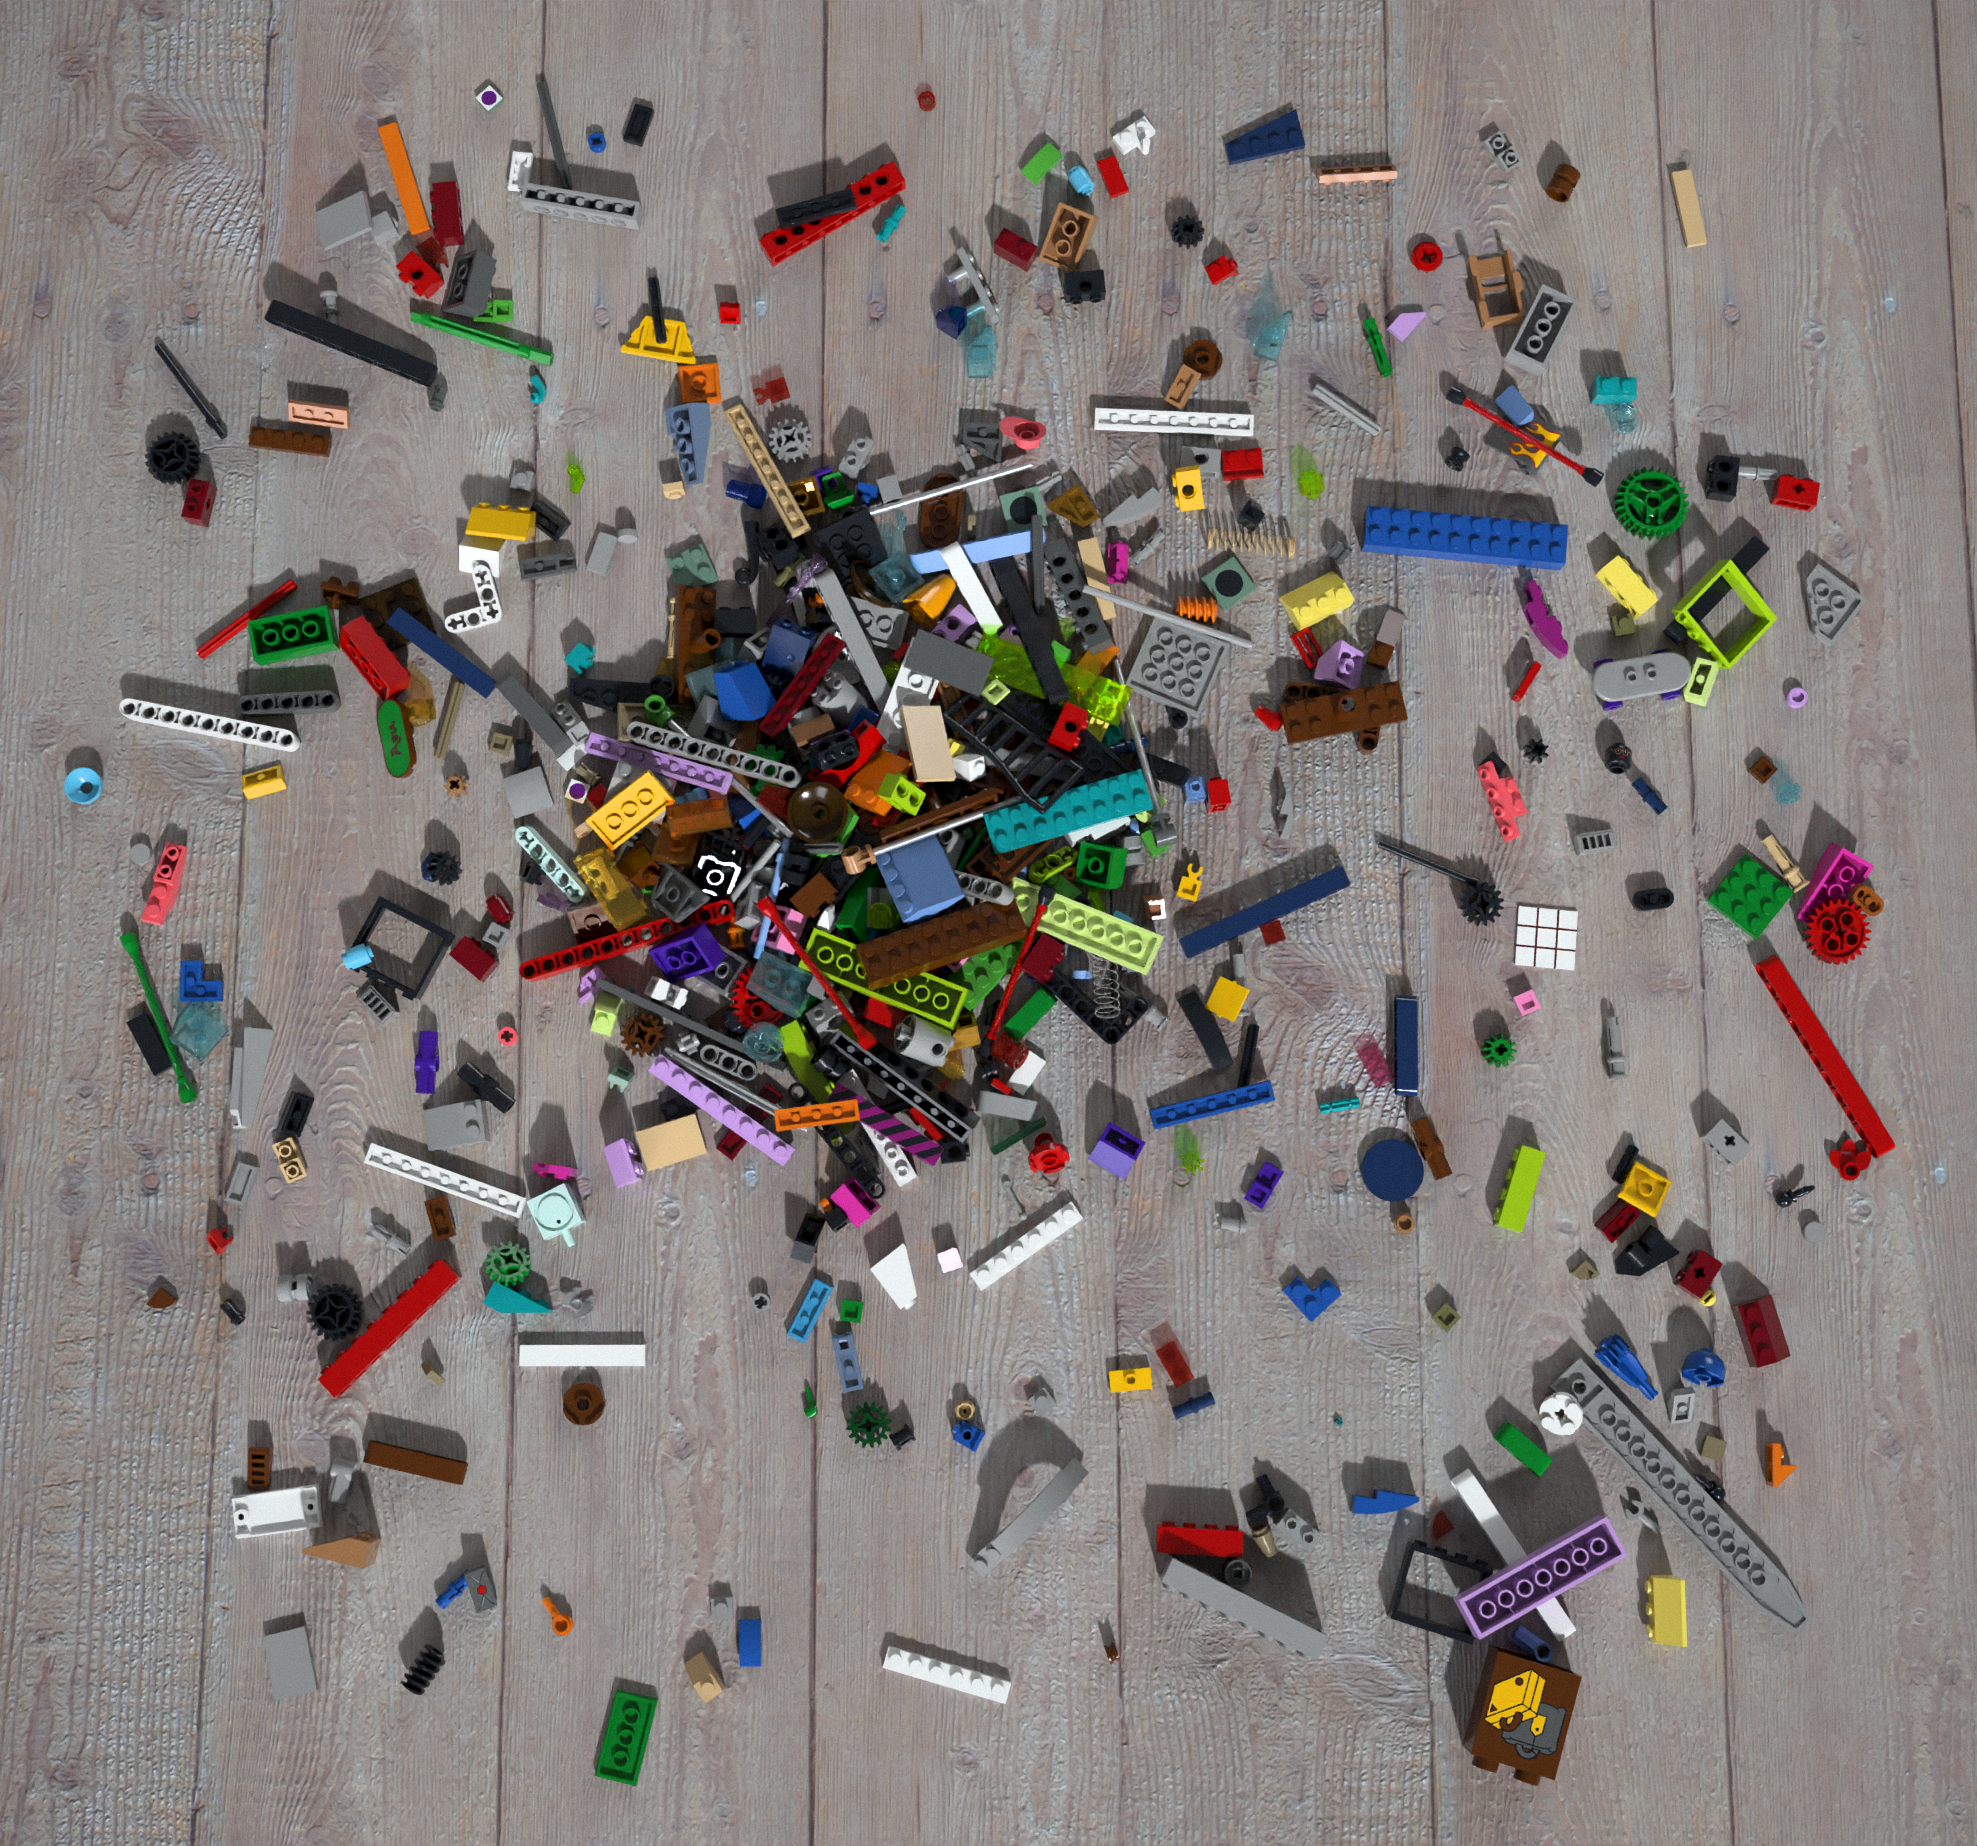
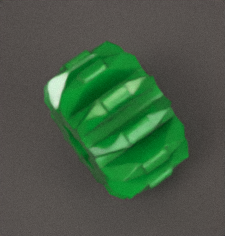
M1498 1033L1497 1037L1492 1034L1490 1035V1040L1485 1039L1483 1041L1488 1047L1481 1048V1051L1487 1052L1482 1057L1483 1059L1490 1058L1488 1065H1492L1495 1062L1496 1068H1500L1501 1063L1504 1067L1509 1066L1508 1061L1513 1062L1515 1060L1511 1054H1516L1517 1050L1511 1047L1515 1046L1516 1043L1508 1042L1511 1038L1509 1035L1503 1039V1033ZM1501 1046L1500 1049H1503V1053L1498 1055L1499 1052H1496L1495 1048Z

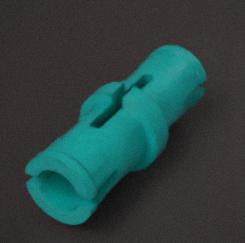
M896 204L890 215L884 219L883 226L876 234V238L880 242L883 240V243H887L892 232L899 227L898 223L906 213V209L900 205L899 207V204Z

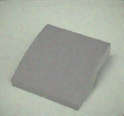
M540 765L502 778L515 819L554 806Z

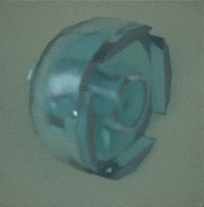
M765 1021L757 1022L746 1031L742 1040L743 1050L750 1058L762 1062L764 1059L774 1062L782 1055L785 1038L781 1029L776 1025Z

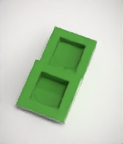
M1048 142L1026 164L1021 172L1037 185L1049 170L1052 171L1064 155Z
M493 299V302H486L487 309L483 315L474 316V323L513 321L514 301Z

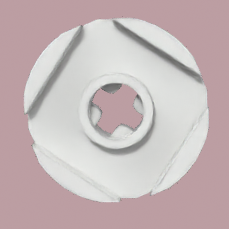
M1565 1392L1553 1393V1395L1546 1397L1541 1404L1539 1411L1541 1424L1545 1429L1554 1434L1571 1435L1581 1425L1583 1409L1580 1407L1577 1399L1571 1394ZM1560 1409H1563L1564 1414H1567V1416L1560 1418L1555 1411L1559 1412Z

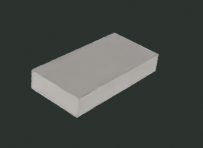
M599 532L586 567L587 570L604 576L607 575L619 542L618 537Z
M238 1161L224 1201L246 1207L260 1167Z

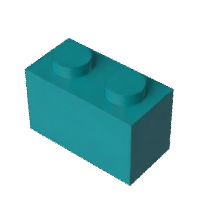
M1597 376L1591 384V404L1631 405L1637 397V377Z

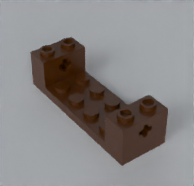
M1054 785L1050 786L1039 798L1052 795L1057 788ZM1056 838L998 855L994 854L990 842L964 867L963 872L998 881L1007 886L1017 874Z

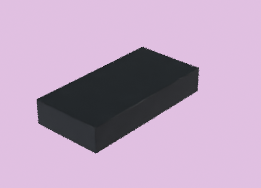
M635 104L623 137L624 142L643 147L655 113L654 109Z

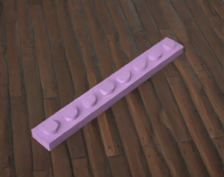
M593 732L590 733L584 749L585 752L616 762L621 759L661 775L727 794L733 778V774L627 742H618L617 739Z
M662 1054L658 1056L648 1070L780 1165L784 1166L796 1150Z

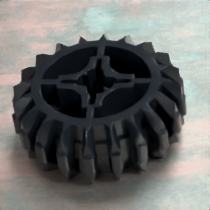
M172 431L171 435H169L167 432H164L163 438L157 435L158 441L151 440L153 446L147 447L150 453L145 454V458L148 460L145 464L149 468V473L163 484L168 482L170 485H174L176 481L177 484L181 485L182 479L189 482L188 476H195L193 470H199L196 463L201 462V459L198 457L200 451L197 449V445L192 442L190 437H186L183 433L177 434ZM183 447L186 449V460L182 457ZM160 457L163 459L162 470L159 465Z
M334 1283L332 1288L330 1285H325V1291L323 1289L317 1290L319 1296H311L315 1302L307 1304L309 1307H312V1310L306 1311L307 1315H312V1318L308 1319L307 1322H314L311 1330L318 1329L317 1336L324 1334V1339L328 1340L332 1337L333 1341L338 1340V1337L345 1339L346 1333L348 1335L353 1334L352 1328H359L356 1321H363V1318L358 1316L359 1313H364V1309L358 1308V1306L363 1304V1301L356 1302L360 1295L358 1293L352 1295L354 1289H347L345 1284H342L340 1288L338 1283ZM334 1294L340 1295L343 1298H345L348 1304H339L338 1299H335ZM327 1299L328 1301H326V1310L320 1313L321 1306L323 1302ZM335 1309H343L336 1313V1315H328ZM350 1311V1317L347 1323L343 1325L344 1315ZM330 1319L337 1329L329 1328L322 1320Z

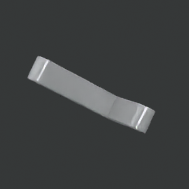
M953 828L938 834V839L965 895L1000 905H1008L1013 901L1014 891L998 881L955 870L965 842L963 834Z

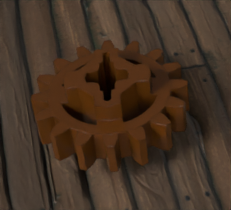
M642 1013L640 1018L637 1014H634V1020L627 1018L628 1026L622 1025L626 1030L620 1033L621 1036L625 1037L621 1043L627 1044L626 1051L632 1049L633 1056L639 1052L641 1058L644 1057L645 1053L651 1057L652 1050L658 1053L657 1046L664 1045L660 1040L661 1038H666V1035L661 1034V1031L665 1028L658 1026L661 1022L659 1019L653 1021L654 1015L652 1014L648 1018L646 1013ZM643 1022L651 1023L654 1027L647 1028ZM635 1025L633 1034H630L632 1027ZM641 1029L647 1033L644 1040L638 1038L641 1035ZM656 1036L654 1043L651 1045L652 1038ZM633 1043H641L643 1049L636 1048Z

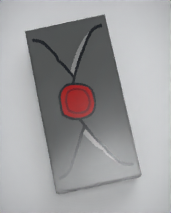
M481 1565L464 1572L476 1612L480 1613L497 1606L485 1566Z

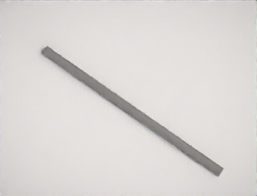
M1085 584L1082 588L1083 593L1248 649L1253 647V641Z

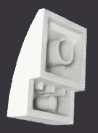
M1124 817L1064 835L1072 848L1079 846L1081 841L1090 840V842L1101 843L1129 828L1131 820L1129 817Z

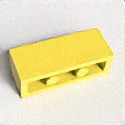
M1619 555L1595 575L1629 614L1632 613L1634 620L1639 618L1658 601L1655 592L1646 587L1641 576L1634 573L1630 569L1629 563Z

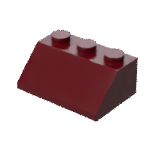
M1772 1295L1731 1305L1750 1367L1759 1368L1791 1356Z

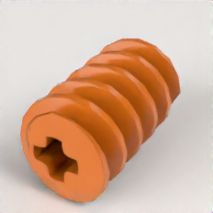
M1178 595L1176 600V616L1179 615V617L1184 618L1186 615L1188 620L1195 616L1196 622H1199L1201 616H1203L1204 622H1207L1208 618L1211 617L1212 623H1215L1218 600L1214 603L1213 597H1210L1206 603L1205 597H1201L1198 602L1197 597L1194 596L1190 602L1189 596H1185L1182 601L1181 596Z

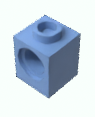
M1204 776L1188 778L1183 788L1185 803L1206 800L1207 791Z

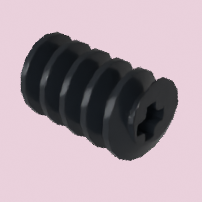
M428 1644L424 1646L428 1652L421 1651L419 1653L423 1659L414 1660L417 1668L409 1667L412 1675L404 1674L407 1682L401 1681L406 1689L417 1695L424 1694V1688H428L430 1685L429 1681L435 1678L434 1673H438L440 1671L439 1666L445 1664V1656L438 1649Z

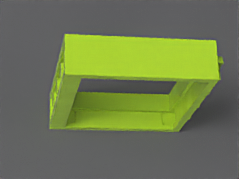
M1731 559L1719 560L1671 610L1675 615L1676 621L1686 628L1689 637L1699 644V649L1704 654H1707L1711 661L1718 663L1719 669H1730L1778 619ZM1720 575L1725 578L1757 619L1724 655H1722L1687 611Z

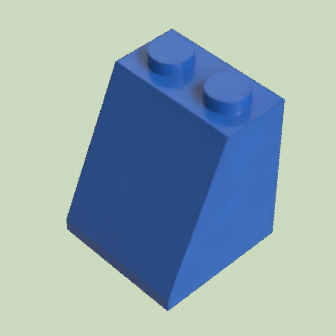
M738 660L734 662L735 665H725L721 667L720 671L714 672L723 720H756L767 715L775 705L776 700L755 662L747 663L746 660Z

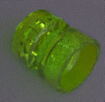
M877 902L872 904L867 911L868 923L875 929H893L902 920L894 903Z

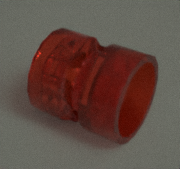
M1004 1032L994 1041L990 1054L998 1060L1004 1061L1012 1069L1017 1070L1027 1059L1029 1047L1020 1041L1015 1042V1038Z

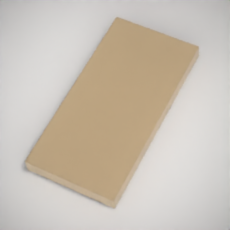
M902 706L900 712L915 782L954 781L956 775L941 707Z

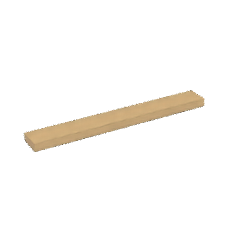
M742 404L724 411V416L792 538L810 531L807 520Z

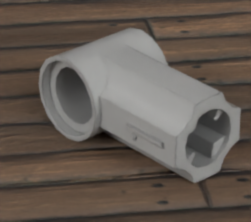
M339 1458L334 1460L331 1468L332 1481L327 1500L336 1503L347 1502L351 1481L354 1480L357 1472V1462Z

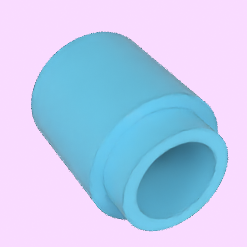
M1081 165L1073 167L1068 172L1069 181L1079 196L1091 194L1095 184L1088 172Z
M362 943L345 950L341 957L348 970L350 968L356 969L372 962L371 958L374 955L370 945L365 946Z

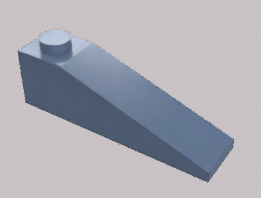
M686 403L665 409L667 429L669 435H673L675 452H679L681 458L680 467L687 486L701 484L704 478L711 426L709 403Z

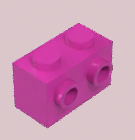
M851 1177L830 1196L856 1228L881 1208V1205L875 1199L867 1195L854 1177Z

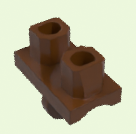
M331 576L327 582L322 581L323 597L326 598V601L332 602L333 609L338 610L341 605L347 606V604L359 605L358 594L360 587L357 582L350 581L344 587L341 586L342 582L338 577Z

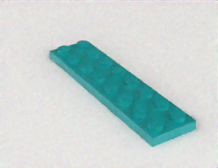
M1138 769L1067 790L1045 814H1040L1028 804L1022 803L985 814L983 817L994 854L998 855L1153 809V805L1142 770ZM1051 795L1036 799V801L1043 804Z

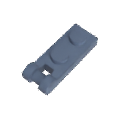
M846 1331V1334L838 1335V1333L832 1334L843 1393L864 1389L853 1331ZM848 1342L849 1348L841 1350L840 1344Z

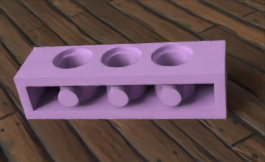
M959 603L956 607L949 609L946 617L942 621L939 620L930 633L960 644L978 626L977 619ZM952 624L958 625V628L955 630L948 629Z

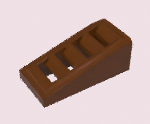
M249 1447L248 1490L270 1491L274 1448ZM257 1455H265L264 1459L256 1458ZM256 1463H264V1467H256ZM255 1471L264 1472V1476L255 1475ZM254 1480H264V1484H254Z

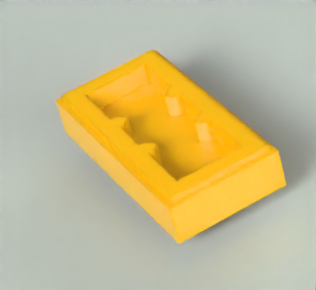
M1150 1367L1108 1371L1111 1393L1153 1389Z

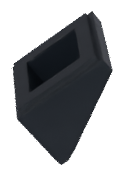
M1493 751L1479 764L1480 766L1488 761H1492L1497 774L1507 766Z

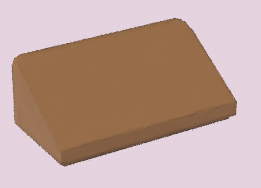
M828 713L790 728L798 747L836 732Z

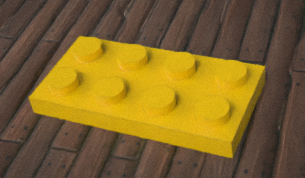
M648 769L589 815L585 821L613 851L674 804L675 799Z

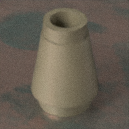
M1261 1524L1253 1528L1252 1538L1266 1558L1277 1554L1271 1528L1267 1524Z

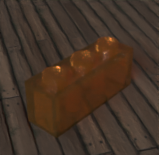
M727 795L666 806L667 822L671 837L733 827Z

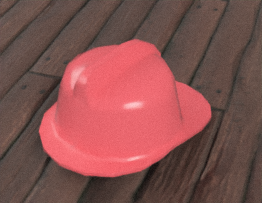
M1006 417L999 423L1000 431L1005 436L1012 438L1021 449L1038 448L1040 439L1046 435V428L1043 424L1020 417Z

